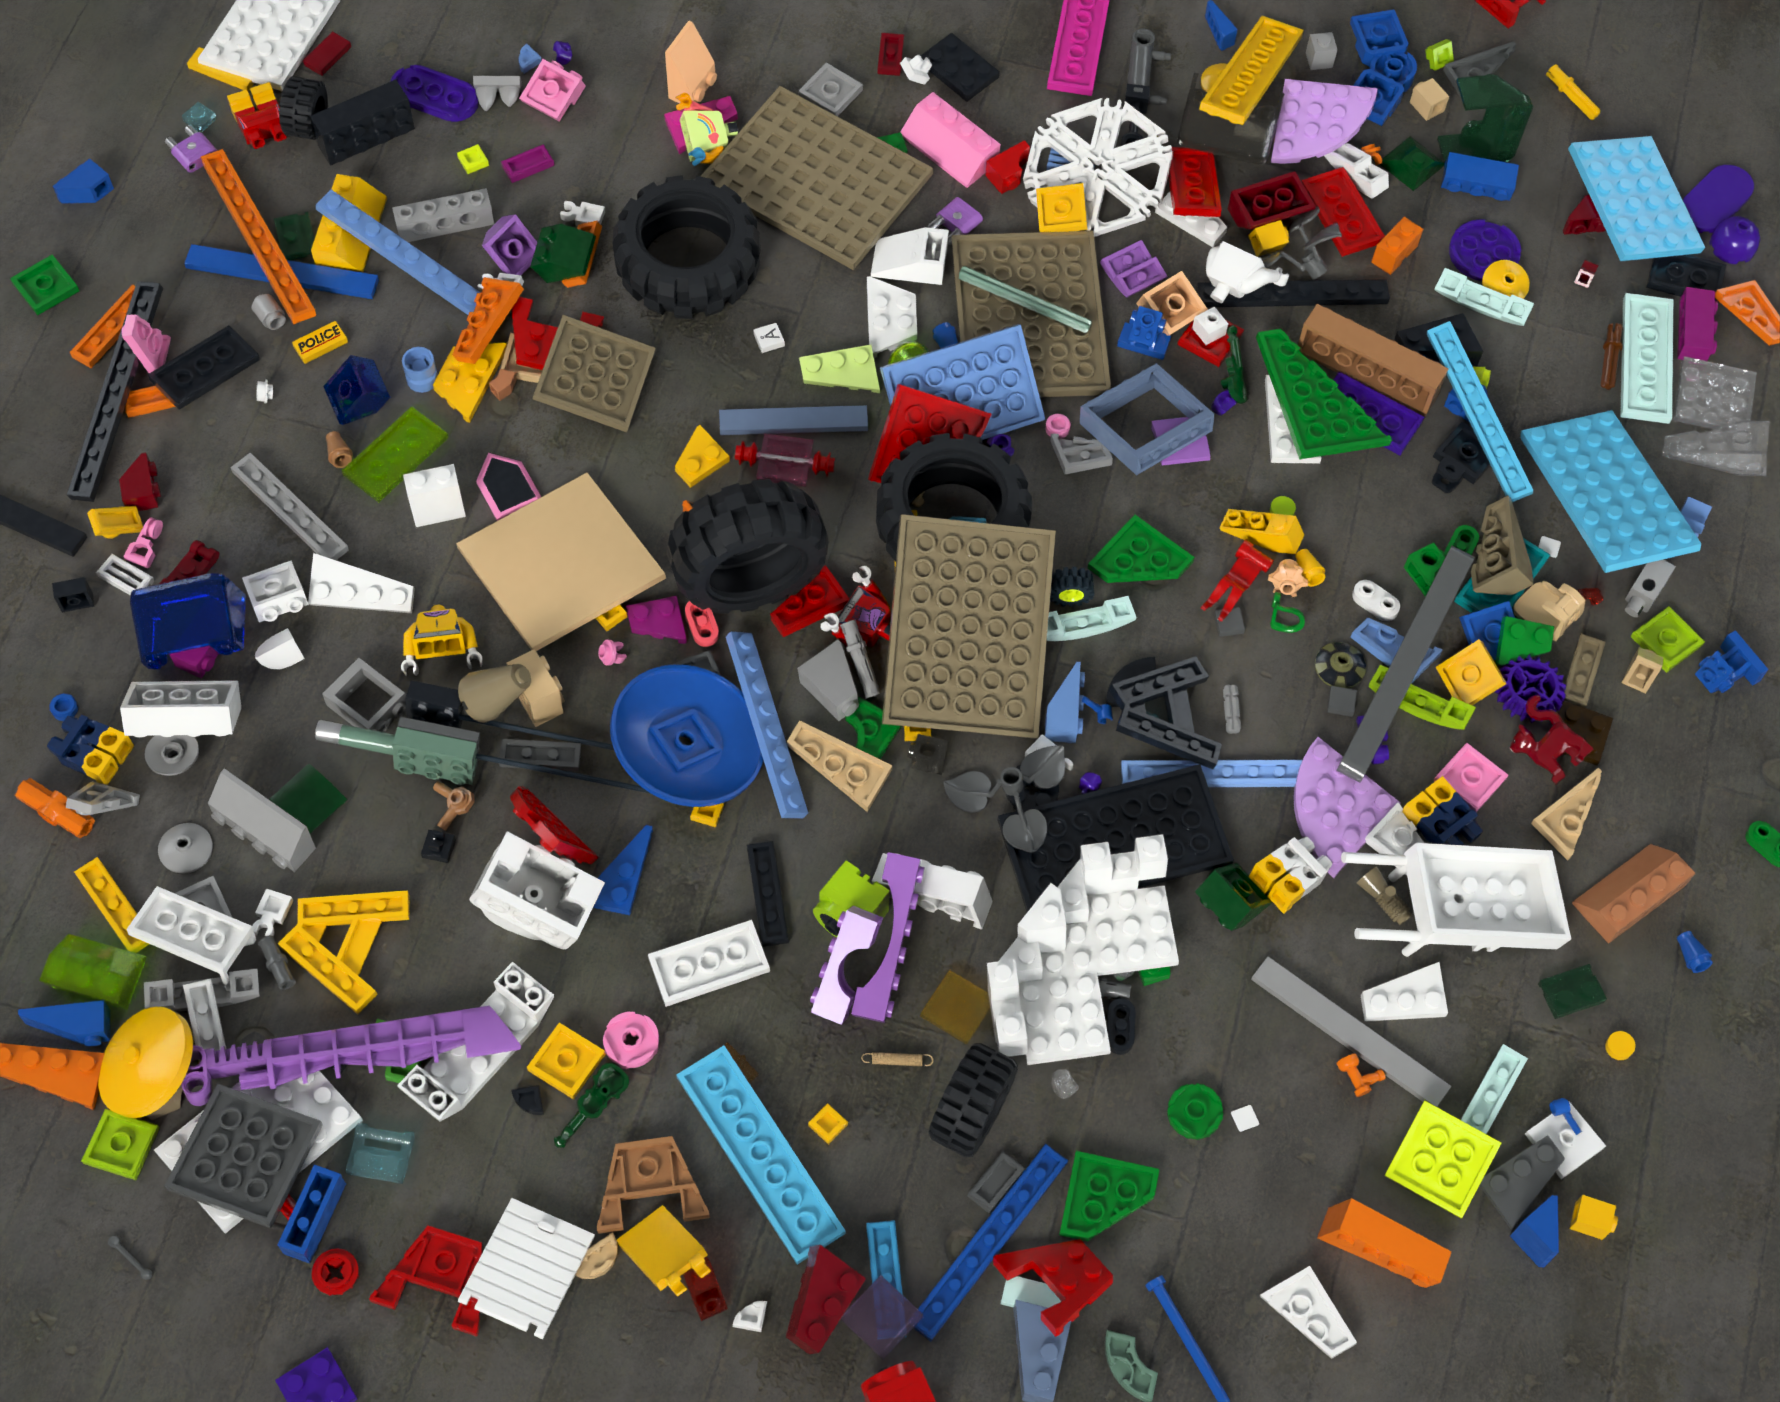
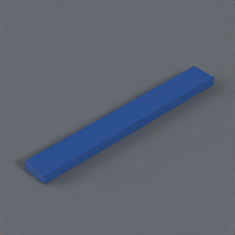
M191 244L184 263L186 269L269 282L253 254ZM287 260L302 288L373 299L379 281L378 275Z
M1047 1144L1043 1146L910 1318L908 1324L929 1341L933 1340L992 1263L993 1256L999 1254L1068 1164L1066 1158Z

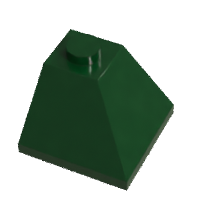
M1410 136L1382 158L1380 165L1414 191L1444 167L1445 163Z

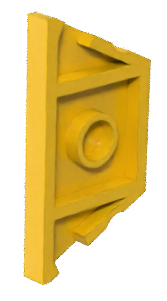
M507 343L488 344L476 364L457 361L452 355L456 347L454 346L433 383L434 391L441 398H445L453 409L456 408L463 415V419L466 422H471L489 387V382L492 381L504 358Z

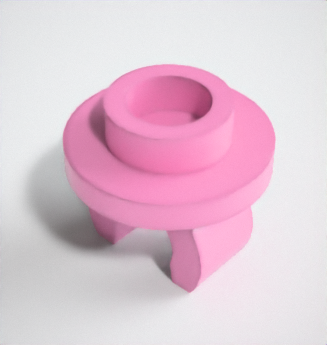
M605 640L600 645L598 654L604 665L620 664L626 659V654L616 652L621 650L624 646L623 643Z

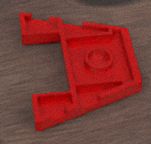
M519 297L511 308L516 364L543 370L558 327L528 321L533 300ZM582 312L580 321L601 328L604 316Z
M428 1225L406 1251L404 1258L394 1270L392 1269L388 1273L381 1286L370 1295V1302L395 1310L407 1281L459 1298L483 1253L482 1242ZM471 1296L467 1305L459 1304L451 1325L452 1329L478 1336L480 1311L474 1309L478 1299Z
M1081 1239L993 1256V1265L1007 1281L1034 1269L1062 1301L1041 1311V1321L1055 1337L1064 1331V1326L1069 1321L1073 1322L1079 1317V1311L1087 1304L1091 1305L1113 1284V1274Z

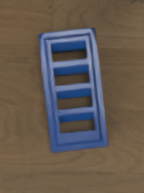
M1212 0L1207 1L1205 18L1219 49L1223 51L1235 45L1238 29Z

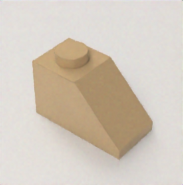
M1639 647L1629 664L1622 683L1646 694L1662 668L1663 657L1651 650Z

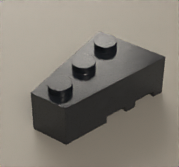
M1464 313L1397 331L1394 339L1398 344L1441 364L1427 336V330L1450 321L1472 366H1478L1483 354V349Z

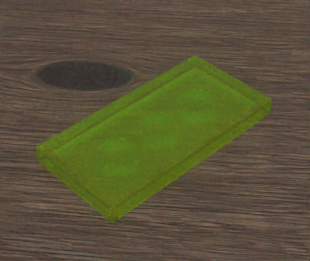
M411 406L341 470L342 474L379 503L404 480L403 474L413 472L449 438L448 433Z

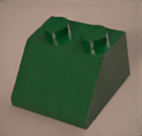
M564 224L541 228L530 267L546 283L584 276L596 236L593 233Z
M1238 863L1215 869L1195 891L1200 897V902L1218 916V921L1223 927L1231 931L1245 926L1273 903L1267 897L1268 895L1264 894L1249 878V875Z

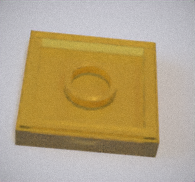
M949 970L922 1010L920 1017L967 1045L991 1009L988 992Z

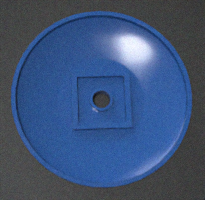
M689 665L656 667L631 680L615 702L610 720V734L616 756L622 767L637 784L660 799L690 807H706L721 804L745 791L756 778L762 766L763 757L743 692L733 683L714 672ZM679 737L688 738L691 741V745L682 744Z

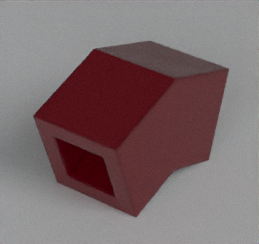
M1584 260L1574 283L1588 288L1599 265Z

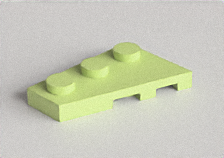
M871 345L799 357L803 382L805 384L828 387L841 386L849 387L851 390L864 389L880 393Z

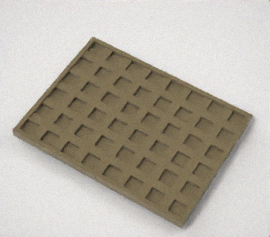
M779 86L701 177L713 179L715 186L719 188L725 184L741 197L742 202H745L751 208L756 217L854 270L933 175V168Z

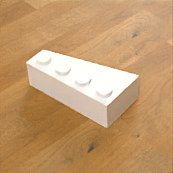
M883 853L872 883L877 881L890 890L889 898H892L889 884L882 881L887 854ZM920 859V866L925 867L922 883L916 882L914 893L919 894L917 904L924 908V910L932 913L937 909L951 915L950 919L961 922L962 918L974 921L973 927L983 929L993 902L984 877L973 871L965 873L957 871L948 865L940 867Z

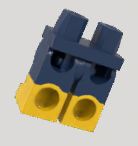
M82 714L79 719L67 716L61 727L64 732L68 733L64 740L56 736L52 737L47 744L49 751L59 759L62 765L95 779L97 783L104 785L109 784L119 769L117 764L122 765L134 747L129 736H125L124 732L95 720H90Z
M1443 776L1409 801L1402 811L1406 818L1412 821L1422 832L1426 840L1432 844L1465 846L1457 837L1462 833L1471 843L1483 832L1475 821L1478 814L1473 809H1470L1468 804Z

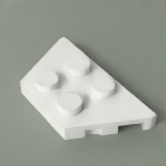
M867 277L869 345L872 346L873 357L876 358L877 353L886 349L892 351L899 348L902 344H908L917 340L916 295L873 277Z

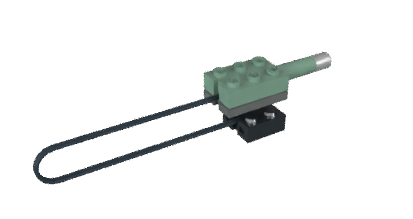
M412 680L406 695L407 718L400 717L395 734L324 720L318 721L315 731V739L319 741L392 755L394 769L403 774L415 773L433 780L439 778L450 780L458 785H473L480 759L649 793L639 785L480 754V732L460 729L463 720L614 750L612 744L494 720L486 723L478 722L469 715H464L463 702L460 701L457 689Z

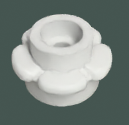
M265 379V382L257 381L256 398L257 401H264V403H267L268 399L273 398V385L268 384L267 379Z

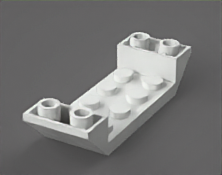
M512 962L494 981L496 990L480 1007L490 1006L512 1032L520 1045H522L539 1026L554 998V994ZM463 1045L438 1054L439 1063H435L433 1057L423 1069L416 1065L397 1086L440 1122L461 1111L515 1051L467 1058L466 1046Z

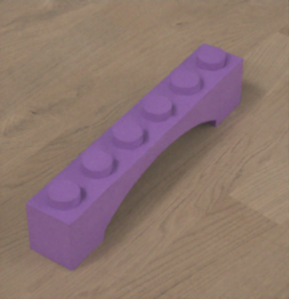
M890 852L887 854L882 881L889 884L893 898L894 921L892 936L885 958L876 974L863 988L857 987L852 1016L885 1023L886 1017H892L895 1002L890 1001L892 990H898L901 976L896 974L898 963H904L907 948L902 947L904 936H910L913 923L912 920H908L910 909H916L919 894L914 893L916 882L922 883L925 867L920 866V859Z

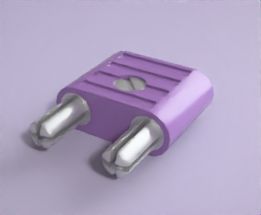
M188 125L185 131L190 137L178 144L172 137H168L165 143L172 149L171 154L191 173L203 167L201 156L218 150L201 132H197L191 125Z
M956 197L936 214V219L928 225V228L937 229L941 224L952 232L948 236V244L951 245L952 235H967L983 221V218L973 207L961 198Z

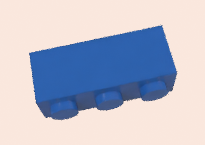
M1449 152L1444 166L1441 188L1451 192L1461 191L1470 193L1473 196H1488L1499 201H1510L1515 191L1519 165Z
M317 1165L313 1166L277 1244L284 1255L309 1264L311 1263L346 1186V1182L340 1173Z

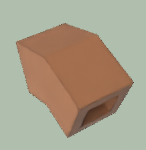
M500 369L497 378L489 382L491 392L499 401L513 392L517 381L515 372Z

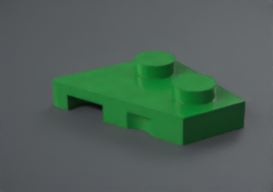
M1508 616L1502 617L1495 661L1496 666L1508 664L1510 660L1515 662L1518 656L1526 659L1528 655L1533 657L1550 652L1555 626Z

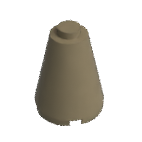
M521 664L470 672L460 680L458 686L460 701L465 702L468 707L465 711L474 720L481 723L495 720L530 686L531 675L529 670Z

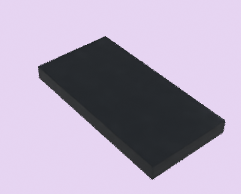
M228 325L148 374V377L180 410L258 362L260 357Z

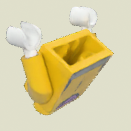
M434 605L430 611L420 612L416 622L412 623L404 633L403 656H406V660L402 662L401 670L405 676H407V668L410 666H414L413 673L415 676L419 674V667L414 661V656H416V659L466 654V650H468V668L472 669L470 662L472 659H478L480 667H482V655L476 651L478 644L473 626L463 617H457L455 609H445L442 605Z

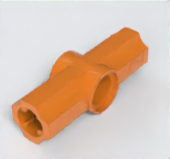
M31 778L23 780L18 786L17 793L15 794L16 798L36 810L38 815L51 825L57 826L58 824L80 839L91 832L95 822L94 818L90 815H80L76 813V810L66 808L67 797L56 790L52 792Z

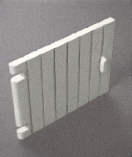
M511 1198L467 1281L458 1302L467 1305L472 1296L478 1299L474 1309L527 1332L530 1324L538 1326L534 1336L543 1339L595 1234Z

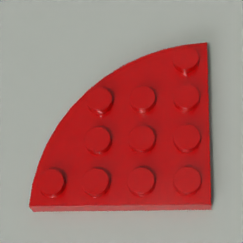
M898 384L868 480L881 483V477L890 462L895 458L900 460V452L917 441H920L923 445L929 443L932 435L949 433L951 439H963L964 434L981 437L987 427L991 413Z
M519 786L510 795V799L515 807L512 811L519 818L526 821L531 826L533 832L542 838L539 843L549 852L554 851L559 856L564 855L568 859H574L580 864L582 862L592 864L599 858L528 788Z

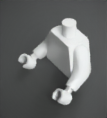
M1224 241L1220 243V246L1211 248L1208 253L1206 274L1215 287L1210 296L1219 303H1223L1228 294L1241 298L1245 294L1251 293L1268 283L1285 286L1289 277L1288 273L1282 274L1283 270L1280 267L1276 270L1267 269L1261 258Z

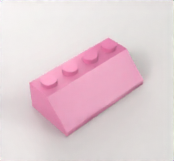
M934 92L916 105L901 130V134L907 142L966 188L986 173L987 160L1000 154V143Z

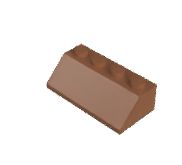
M1650 844L1575 899L1572 904L1609 944L1684 888L1695 875V872L1677 853Z

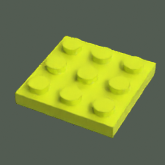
M1424 1101L1384 1176L1453 1215L1462 1218L1501 1142Z

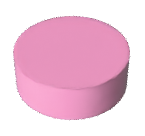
M1053 414L1047 419L1045 430L1050 437L1051 434H1059V439H1062L1069 434L1071 423L1065 415Z

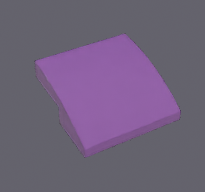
M1142 240L1100 261L1108 277L1126 298L1168 277L1157 257H1151Z
M1189 418L1152 421L1151 429L1155 439L1187 421ZM1206 435L1160 461L1161 465L1210 460L1211 456Z

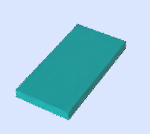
M1523 538L1534 580L1548 561L1550 554ZM1471 577L1456 596L1454 602L1471 613L1507 601L1510 602L1511 608H1513L1526 589L1513 595L1476 593L1473 590Z

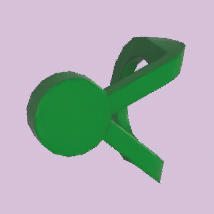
M1275 591L1271 603L1273 608L1270 622L1271 628L1285 633L1298 632L1305 625L1304 614L1298 609L1281 606L1279 603L1281 592ZM1277 610L1297 615L1300 619L1299 623L1294 626H1287L1276 622Z

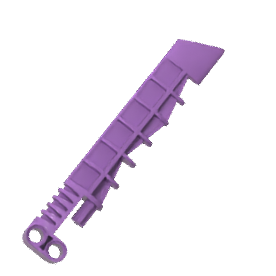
M490 1006L267 1039L261 1044L254 1041L253 1045L248 1046L246 1043H242V1047L232 1045L229 1049H225V1046H222L220 1050L216 1051L214 1048L203 1049L200 1046L193 1045L191 1062L194 1060H201V1062L195 1066L189 1065L181 1085L189 1103L194 1106H202L208 1103L213 1093L212 1079L240 1075L241 1090L270 1086V1089H276L281 1084L301 1077L303 1084L308 1083L309 1074L331 1066L335 1067L336 1079L341 1078L340 1064L368 1065L369 1073H374L373 1066L406 1068L408 1065L433 1056L434 1062L439 1063L438 1054L463 1045L466 1046L467 1058L520 1050L521 1045ZM195 1086H203L201 1090L197 1092H191V1090Z

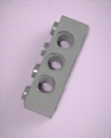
M486 188L392 207L398 234L407 242L494 225L492 208Z

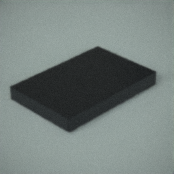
M1692 255L1653 258L1646 288L1679 297L1682 296L1686 287L1716 292V290L1722 289L1727 265Z

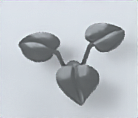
M1317 206L1314 210L1299 216L1287 227L1288 233H1291L1299 228L1306 243L1303 248L1304 250L1309 249V252L1301 258L1303 260L1302 264L1284 251L1279 253L1275 251L1262 258L1265 268L1270 267L1283 257L1299 267L1301 272L1306 269L1313 280L1320 277L1329 268L1318 254L1315 245L1332 238L1342 237L1338 223L1327 226L1309 241L1304 231V224L1313 220L1318 215L1320 208Z
M1061 745L1049 746L1028 754L1021 762L1020 770L1015 767L1004 769L1000 776L1001 779H997V784L992 790L991 781L985 774L978 771H970L951 780L944 781L946 794L951 802L960 810L976 813L986 808L987 797H993L1002 786L1003 791L1007 795L1014 796L1018 814L1011 815L1005 820L1003 824L1004 838L1011 846L1030 853L1035 852L1043 845L1046 839L1047 822L1039 810L1030 809L1023 813L1019 793L1023 790V781L1027 783L1034 781L1035 785L1039 788H1051L1062 781L1065 775L1064 747Z

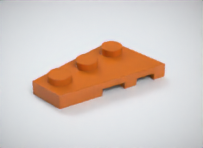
M1755 280L1716 290L1715 298L1769 346L1780 343V316Z

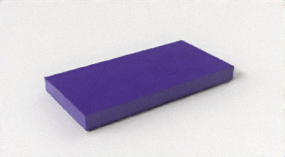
M1339 371L1333 379L1338 384L1337 388L1347 398L1351 397L1364 410L1366 415L1372 417L1377 422L1376 426L1386 436H1391L1392 441L1390 445L1383 447L1401 456L1425 417Z

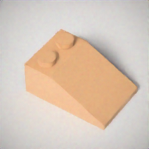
M688 21L665 52L668 97L677 103L681 102L675 97L682 93H687L694 102H701L705 91L709 86H713L717 78L713 58L694 23Z

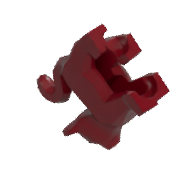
M1533 695L1526 703V712L1535 720H1550L1552 727L1537 742L1532 732L1520 724L1518 726L1519 731L1513 737L1510 749L1514 753L1527 754L1536 765L1549 771L1552 774L1551 781L1556 785L1566 777L1563 768L1557 762V759L1564 752L1571 756L1572 764L1577 767L1594 749L1583 737L1574 733L1563 722L1558 713L1553 710H1538L1536 705L1541 697Z

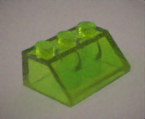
M68 934L49 954L39 981L55 989L97 1001L104 1000L107 1004L128 1009L147 957Z

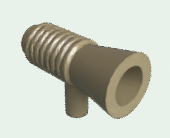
M1377 866L1356 883L1375 898V901L1378 902V905L1383 908V911L1388 914L1390 919H1393V922L1401 925L1412 916L1409 912L1410 907H1407L1408 905L1398 896L1393 886H1388Z

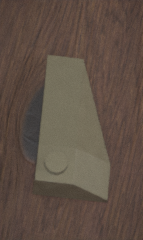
M1506 496L1486 507L1481 528L1483 538L1481 544L1477 545L1476 548L1478 553L1477 563L1473 564L1471 569L1472 586L1476 593L1513 595L1534 585L1531 563L1511 498Z

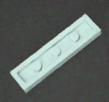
M1503 1044L1463 1114L1461 1121L1487 1134L1528 1058Z

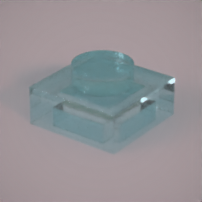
M200 102L194 104L182 115L183 121L191 125L198 132L204 131L217 119L215 113Z

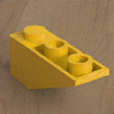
M1228 509L1220 526V530L1243 540L1246 539L1257 546L1279 553L1296 554L1304 537L1299 521L1293 515Z

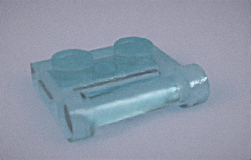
M358 1122L345 1170L346 1173L403 1184L415 1133L410 1131L400 1133L371 1128L365 1123ZM367 1138L401 1144L402 1146L400 1152L364 1146V1142Z

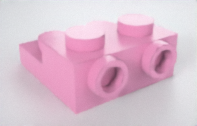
M542 59L519 99L560 122L569 105H575L586 85L582 81L583 77L575 71L571 70L569 73L563 70L564 67L558 62L552 60L550 63Z

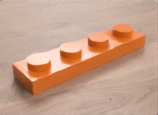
M132 284L70 351L73 359L92 369L119 338L135 285Z

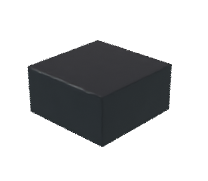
M85 577L52 583L53 596L62 613L94 607L93 592Z

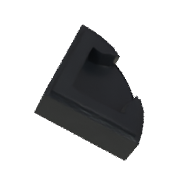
M539 1085L511 1090L514 1101L523 1111L533 1115H544Z

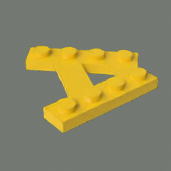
M408 890L299 898L298 924L278 945L355 1013L359 1014L378 995L376 990L359 977V974L381 923L409 920ZM351 924L337 957L320 943L327 926Z

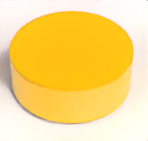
M1616 1031L1606 1040L1605 1048L1612 1058L1626 1060L1635 1051V1041L1630 1034L1624 1031Z

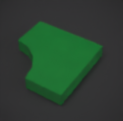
M858 697L859 707L852 715L845 716V721L852 725L857 733L858 741L855 748L881 760L902 726L882 724L883 709Z

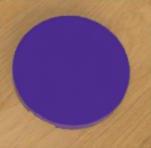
M1485 219L1466 222L1457 228L1450 241L1449 255L1454 266L1461 273L1471 279L1482 281L1485 270L1496 261L1510 260L1518 264L1521 255V245L1516 235L1506 226H1499L1494 223L1485 222Z

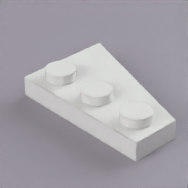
M1170 192L1162 199V204L1159 203V208L1155 209L1156 214L1211 247H1214L1227 232V226L1219 217L1173 215Z
M1310 1266L1260 1294L1264 1301L1331 1359L1357 1344Z

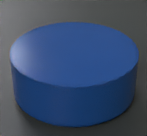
M59 694L50 702V711L54 718L59 721H64L67 716L75 717L78 712V704L70 694Z

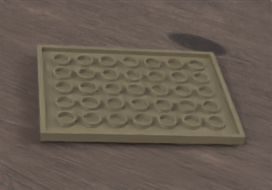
M1093 231L952 235V257L960 342L1020 324L1040 397L1102 395L1106 390L1111 389ZM963 266H967L1088 318L1092 321L1091 327L1087 333L1081 332L959 279V272Z
M900 515L882 724L1038 739L1056 531Z

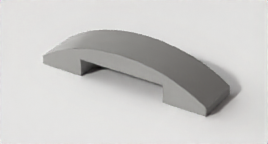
M258 969L229 972V982L227 985L223 984L221 977L211 978L218 1007L237 1004L260 996ZM172 979L144 982L145 1009L165 1007L174 1012L188 1011L183 985L202 980L174 983Z

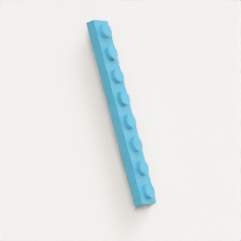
M1449 321L1427 330V336L1441 364L1448 368L1447 377L1505 496H1509L1512 502L1533 494L1532 486L1451 322Z

